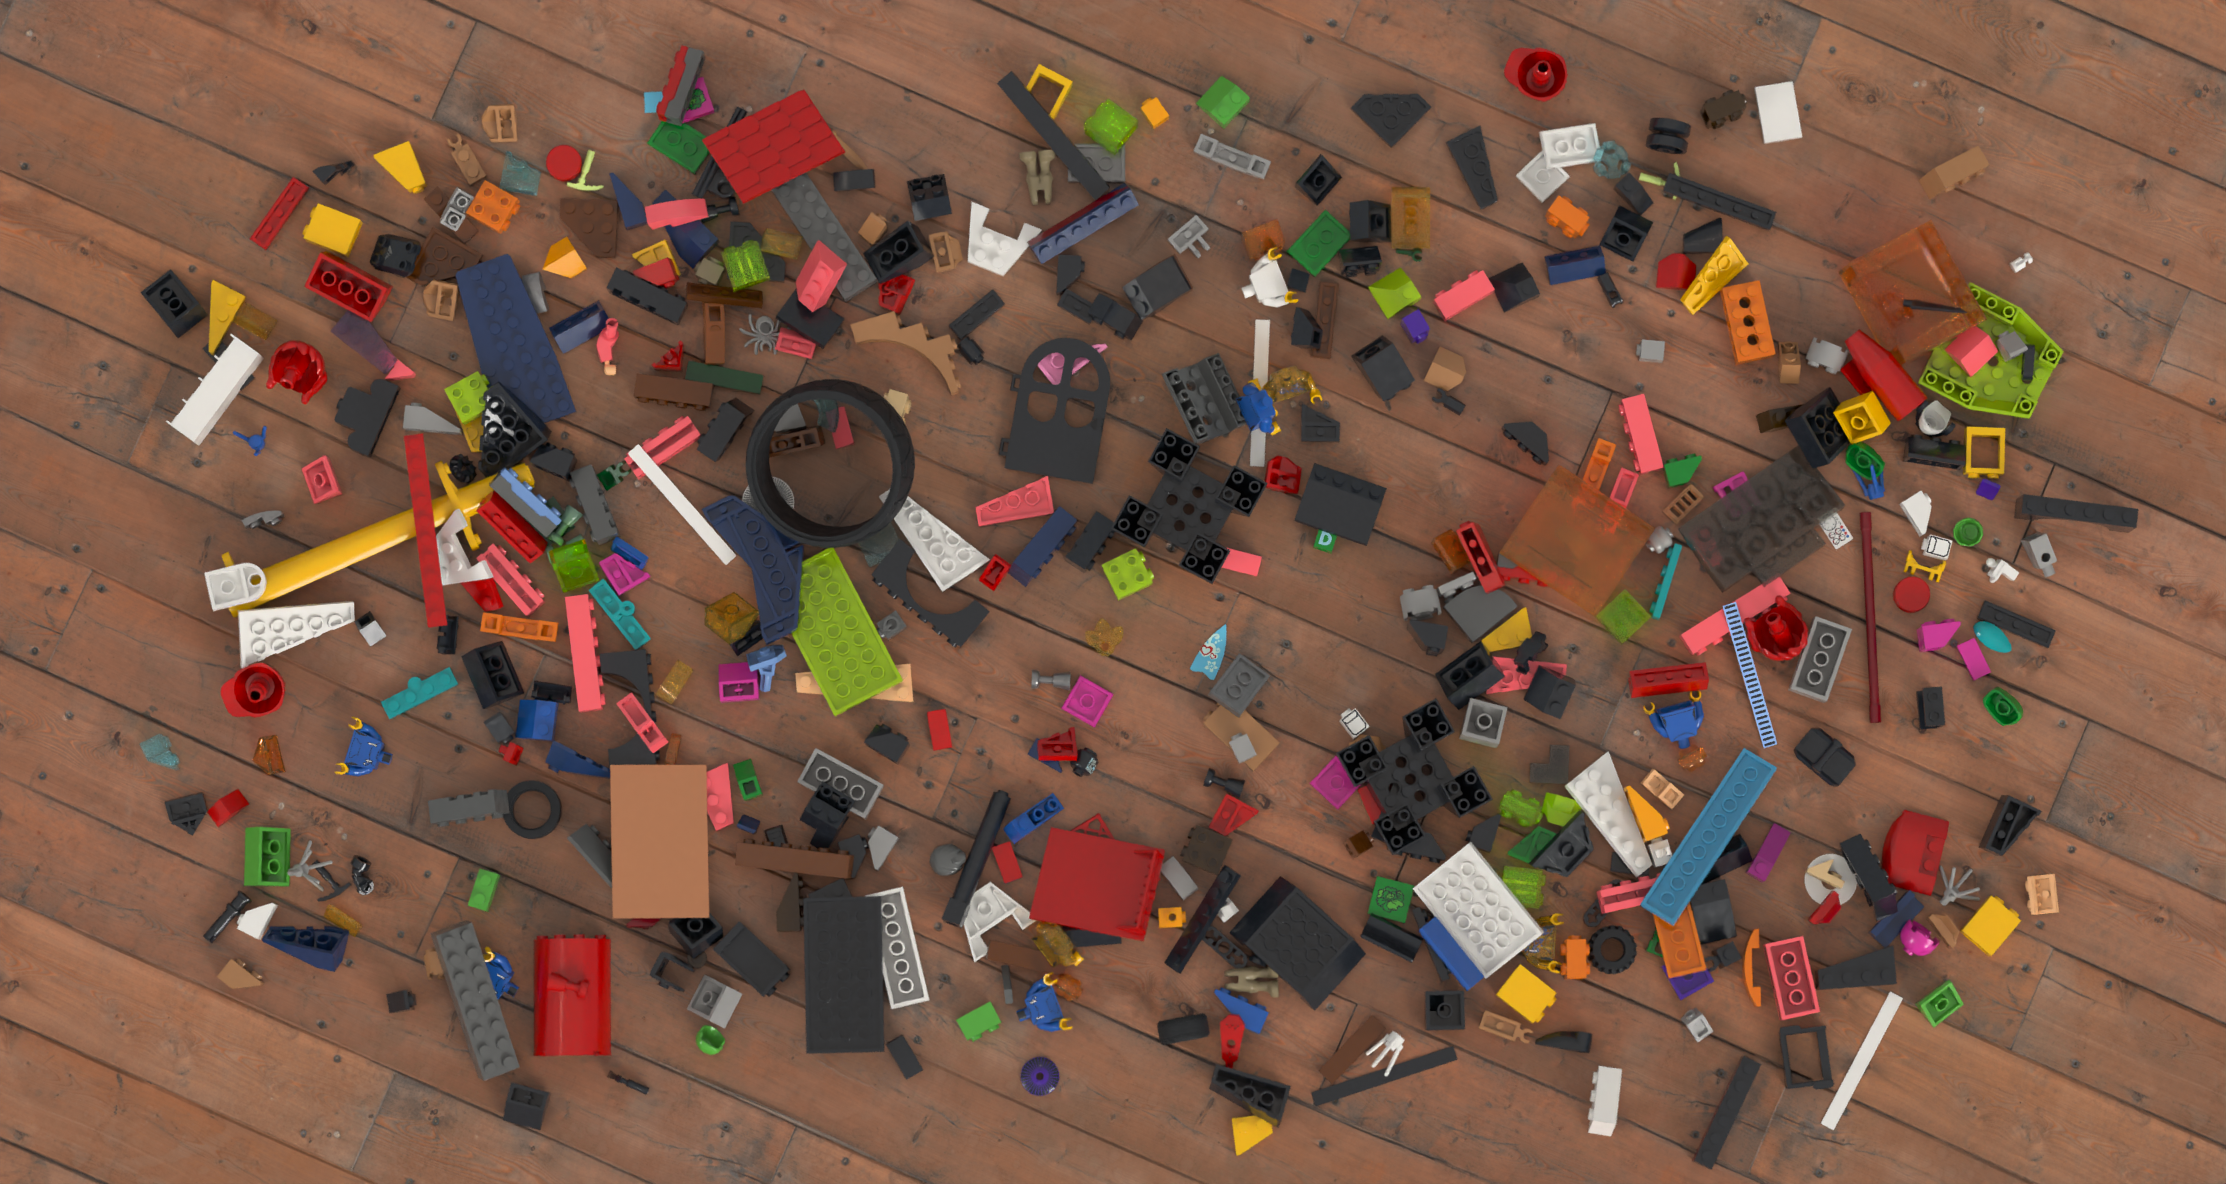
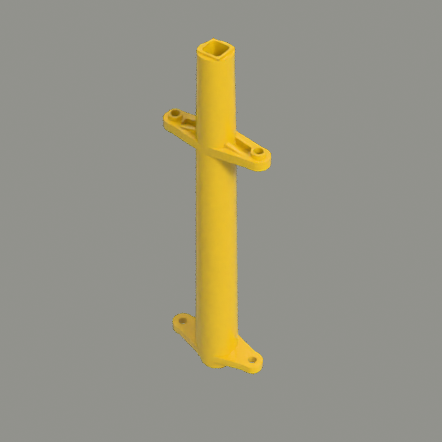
M441 460L435 463V466L447 494L432 500L435 527L446 523L453 512L460 509L468 524L467 527L463 528L472 551L478 550L482 542L478 533H473L470 517L478 514L477 509L480 506V501L494 490L489 486V483L497 474L458 489L448 475L451 471L447 462L443 464ZM525 463L512 467L519 475L517 477L518 480L522 483L526 481L532 488H535L534 483L536 482L528 465L526 466ZM413 508L261 569L267 581L264 593L255 601L228 607L232 616L236 618L238 617V610L255 609V607L415 537L416 529ZM229 552L221 554L226 567L235 565ZM258 575L253 576L251 579V584L258 585L261 582V577Z

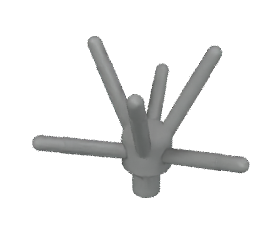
M310 840L301 862L288 869L287 874L289 876L295 875L296 877L303 876L320 891H324V888L318 884L320 881L308 875L310 869L330 865L333 861L330 860L308 866L305 862L312 853V850H310L312 841Z
M1939 866L1946 887L1943 893L1944 897L1940 900L1943 906H1946L1950 901H1955L1956 898L1980 900L1979 897L1966 895L1979 891V887L1962 892L1958 890L1971 874L1972 869H1969L1960 881L1953 886L1956 868H1952L1948 883L1943 867Z

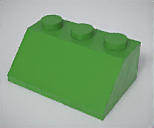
M271 827L245 828L244 886H289L290 876L287 872L290 869L291 829Z

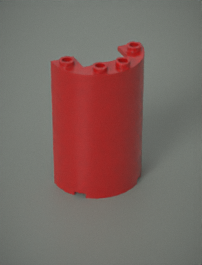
M582 934L573 935V938H566V935H554V939H548V936H537V939L534 940V1056L611 1055V939H606V935H595V938H585V935ZM551 972L567 978L568 982L580 984L584 979L589 980L586 999L580 998L578 992L566 989L565 992L547 991Z

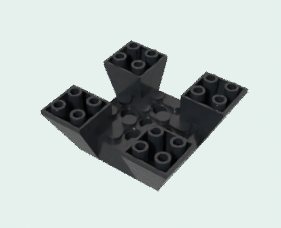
M1166 428L1148 460V463L1163 475L1148 504L1129 495L1111 530L1143 547L1147 545L1154 535L1185 552L1178 565L1179 567L1213 584L1231 551L1216 543L1220 532L1231 513L1250 517L1268 483L1235 465L1232 467L1224 484L1191 467L1200 446ZM1195 489H1201L1203 496L1196 498L1192 492ZM1174 496L1177 499V503L1169 505L1166 501L1167 498ZM1190 505L1194 508V512L1188 515L1184 513L1183 508ZM1202 515H1209L1211 521L1207 524L1202 523L1200 520ZM1177 522H1182L1185 525V529L1177 531L1174 525Z
M1436 698L1402 717L1405 738L1379 752L1370 735L1336 753L1353 786L1357 787L1365 783L1383 814L1382 817L1373 822L1392 855L1426 837L1417 820L1439 807L1444 806L1455 816L1461 818L1493 800L1474 766L1453 777L1435 743L1455 731ZM1397 758L1403 760V768H1399L1396 765L1395 761ZM1422 766L1429 768L1430 774L1428 776L1422 773ZM1406 775H1409L1413 778L1412 785L1406 783ZM1390 784L1397 788L1396 794L1389 792L1388 786ZM1415 792L1422 794L1423 800L1421 802L1415 799Z

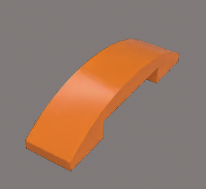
M1598 438L1572 509L1588 515L1591 514L1616 444Z
M483 612L480 631L510 637L556 642L559 623Z
M1753 929L1745 945L1742 961L1745 988L1755 1007L1761 1006V987H1753L1752 949L1759 948V929Z

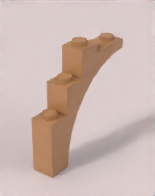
M894 311L850 324L856 345L870 342H887L914 350L928 359L938 369L946 381L951 395L959 394L958 388H961L959 378L953 375L952 370L956 369L953 358H948L955 355L954 350L957 349L955 339H951L949 334L927 341V338H930L927 327H923L922 323L899 329L903 325L900 316H896Z

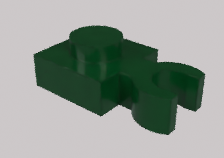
M626 461L618 463L616 467L613 464L597 474L606 491L622 482V476H627L632 472L631 469L628 471L623 470L622 466L627 463Z

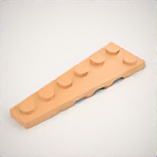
M911 664L895 665L903 682L870 699L913 702ZM812 672L795 673L797 693L823 695Z

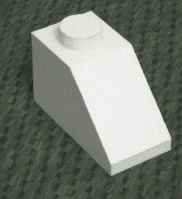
M1922 491L1899 504L1919 536L1926 533L1932 507L1930 505V497L1927 493L1923 494Z
M270 903L246 911L245 914L240 915L237 921L239 925L237 929L261 940L278 905Z

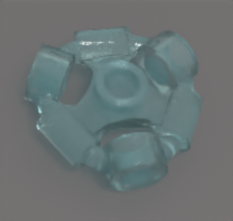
M1615 141L1603 142L1602 146L1597 148L1593 158L1595 160L1594 172L1598 176H1606L1608 179L1620 178L1621 175L1627 174L1631 167V162H1629L1627 157L1628 153L1622 145L1618 146ZM1615 149V153L1613 154L1605 153V151ZM1620 159H1622L1624 161L1622 162L1620 169L1618 170V162ZM1601 161H1603L1607 165L1608 171L1606 170L1605 166L1602 163H1600Z

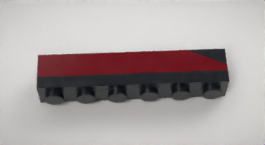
M1741 1056L1692 1159L1693 1162L1707 1169L1713 1168L1761 1066L1760 1063L1746 1056Z

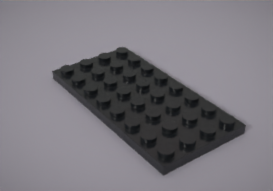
M881 896L803 898L806 1054L884 1052Z

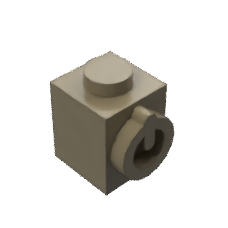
M707 256V258H703L702 262L699 261L694 269L696 277L699 278L698 282L718 286L725 273L724 264L713 257Z

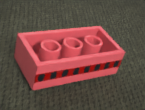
M1803 936L1764 944L1763 949L1779 1020L1820 1012Z

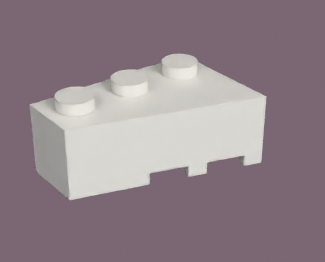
M1599 1066L1597 1072H1593L1592 1083L1595 1084L1594 1090H1591L1590 1095L1592 1108H1589L1588 1120H1590L1588 1133L1612 1135L1617 1120L1622 1069Z

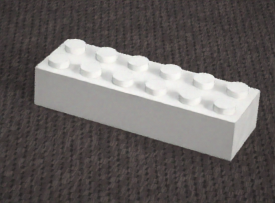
M899 887L866 895L881 896L883 975L891 1009L930 1001L904 888Z

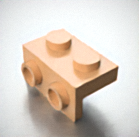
M2055 874L2027 876L2025 887L2026 891L2029 892L2030 900H2028L2027 904L2031 914L2039 915L2059 912Z

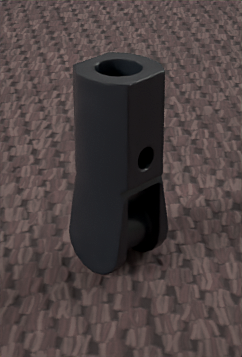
M1609 273L1599 276L1597 280L1610 306L1615 308V305L1623 304V299ZM1615 292L1616 297L1611 299L1609 294Z

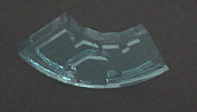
M829 399L813 400L819 412L817 424L830 432H836L839 421L837 401Z

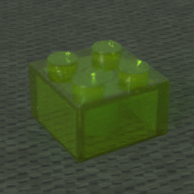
M585 539L548 551L563 593L600 581Z
M1624 589L1595 618L1622 645L1651 616Z

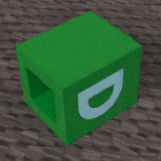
M1319 530L1313 548L1331 554L1337 536Z

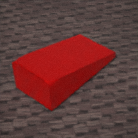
M946 709L927 712L933 751L952 748Z

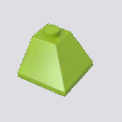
M1401 267L1368 286L1387 319H1390L1421 299V295Z

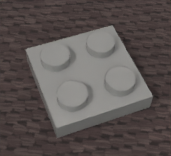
M1474 572L1437 588L1438 597L1444 596V599L1451 595H1455L1456 590L1460 588L1462 591L1471 588L1476 580Z

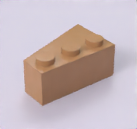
M1978 145L1935 167L1919 179V182L1928 198L1932 199L1943 192L1948 193L1956 188L1957 184L1963 185L1971 180L1970 177L1972 176L1977 178L1984 174V169L1990 164Z

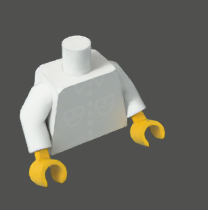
M1277 247L1272 248L1251 269V275H1249L1251 284L1241 288L1245 298L1256 295L1259 303L1262 302L1264 305L1271 307L1297 303L1298 299L1292 300V295L1297 292L1288 291L1275 260L1280 258L1282 254L1275 256L1274 250Z

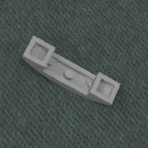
M1200 134L1194 149L1195 153L1209 160L1260 179L1265 178L1271 164L1269 160L1242 152L1203 134Z

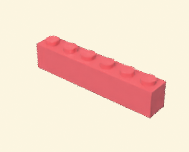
M1779 574L1734 601L1737 603L1742 624L1745 618L1755 621L1754 616L1759 613L1763 615L1771 609L1770 606L1776 603V596L1781 595L1785 601L1788 600L1786 596L1790 592ZM1721 609L1679 636L1691 656L1695 653L1697 656L1707 651L1706 646L1711 643L1713 646L1723 641L1722 636L1728 633L1731 636L1724 610Z
M588 594L565 597L578 710L580 713L603 710V705H606L605 693L601 694V686H604L603 675H599L598 667H601L600 655L597 656L596 648H599L598 636L594 637V629H597L596 618H592L591 610H594L593 598L590 599Z

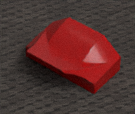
M1831 891L1808 918V921L1813 925L1830 923L1841 910L1839 894Z

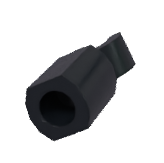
M1438 388L1437 392L1441 393L1442 397L1440 399L1433 397L1432 401L1444 404L1445 408L1460 416L1466 404L1451 395L1448 397L1443 389Z

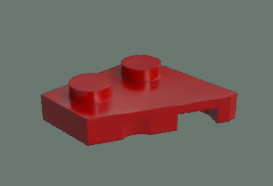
M1075 727L1069 728L1068 732L1063 734L1058 732L1049 738L1038 740V760L1077 761Z

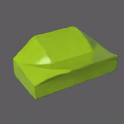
M1546 792L1541 808L1549 823L1563 827L1579 810L1582 811V808L1575 800Z

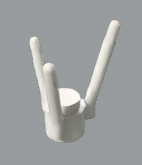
M1394 1031L1390 1035L1386 1034L1382 1040L1366 1052V1055H1369L1385 1043L1386 1048L1374 1061L1372 1067L1374 1068L1389 1050L1394 1051L1396 1049L1384 1074L1388 1076L1399 1052L1403 1048L1402 1043L1405 1040Z

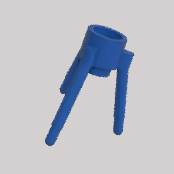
M263 426L261 435L255 434L250 438L236 431H233V434L248 442L249 446L255 450L254 456L261 454V450L265 447L264 439L267 437V427Z
M1870 465L1873 484L1868 485L1869 489H1867L1861 476L1853 471L1864 491V495L1869 496V500L1884 497L1883 471L1879 475V482H1877L1874 466Z

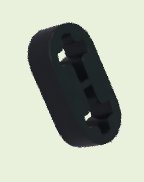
M2025 344L2028 350L2022 356L2021 380L2032 381L2035 345Z

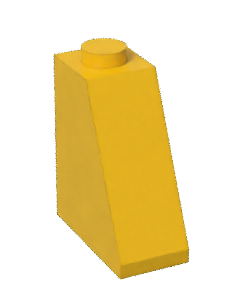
M409 141L373 155L375 160L409 193L417 194L424 191V187H427Z

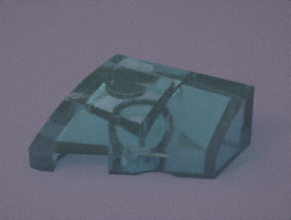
M506 151L499 188L537 196L541 172L528 166L525 161L517 160L510 151Z

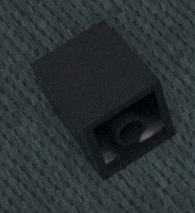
M1383 335L1351 356L1372 389L1383 401L1394 398L1397 392L1409 388L1412 385L1411 383L1415 381L1394 344Z

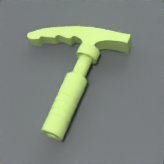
M588 150L581 169V177L578 178L579 183L568 182V187L583 191H594L604 188L603 185L593 187L584 185L586 174L589 172L595 155L594 151Z
M1675 162V163H1674V168H1675V172H1674V173H1675L1677 176H1680L1678 165H1677V163ZM1640 173L1639 180L1659 186L1665 185L1666 181L1662 180V178Z

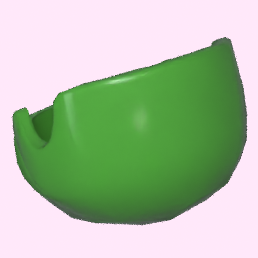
M1963 518L1956 523L1953 529L1954 539L1959 545L1974 546L1983 537V526L1974 518Z
M704 1025L696 1035V1045L703 1053L708 1055L718 1054L725 1043L723 1035L710 1025Z

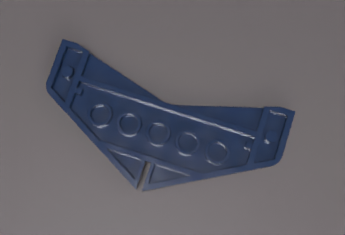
M727 496L702 508L706 519L752 569L761 633L765 643L768 645L795 632L799 621L804 546L801 545L786 553L787 550L801 543L781 533L761 513L736 496Z

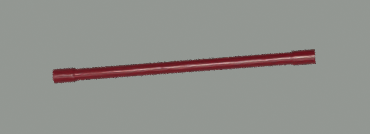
M1861 512L1860 530L1862 534L1870 698L1869 718L1870 723H1881L1871 540L1872 520L1871 512Z

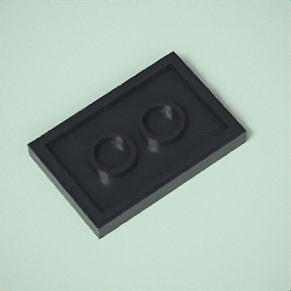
M797 288L776 315L777 320L822 349L825 348L845 319L826 306H822L814 312L810 311L798 300Z

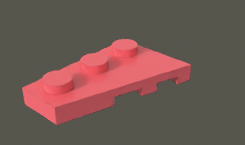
M728 763L706 772L707 812L716 831L734 824Z

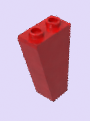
M1467 521L1459 525L1460 529L1456 530L1485 593H1491L1505 586L1506 584L1480 524Z

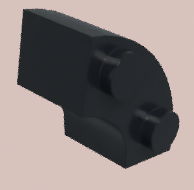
M1098 293L1087 312L1093 317V322L1098 325L1104 324L1115 331V336L1123 340L1125 337L1132 340L1143 322L1135 313Z

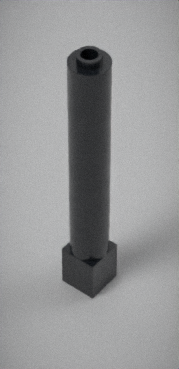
M998 790V792H993L952 898L950 897L942 916L943 922L961 929L964 925L970 909V902L1011 801V798L1008 797L1009 793Z

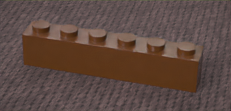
M744 839L743 842H737L735 865L846 879L852 878L854 855H848L849 851L837 850V853H831L829 848H818V851L811 850V846L800 845V848L797 849L792 848L793 844L781 843L780 847L774 846V842L762 841V844H755L753 839Z

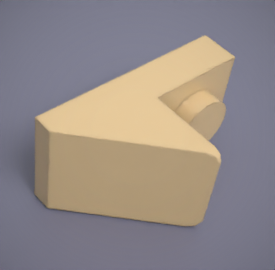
M1834 859L1810 867L1804 872L1838 889H1842L1845 881L1841 880L1842 876L1834 872L1828 873Z

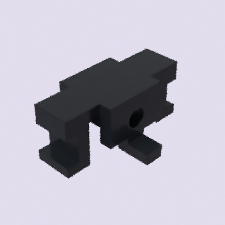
M1536 631L1530 639L1526 638L1517 650V656L1513 660L1514 664L1518 666L1516 668L1517 672L1526 675L1530 670L1528 660L1534 662L1538 653L1546 650L1549 646L1545 643L1547 639L1546 634Z

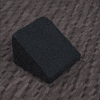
M1292 268L1287 288L1306 293L1310 274Z

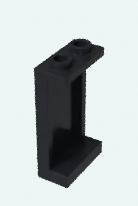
M740 921L713 948L762 997L766 995L770 997L777 990L775 986L778 982L781 981L783 983L790 976L788 972L791 969Z

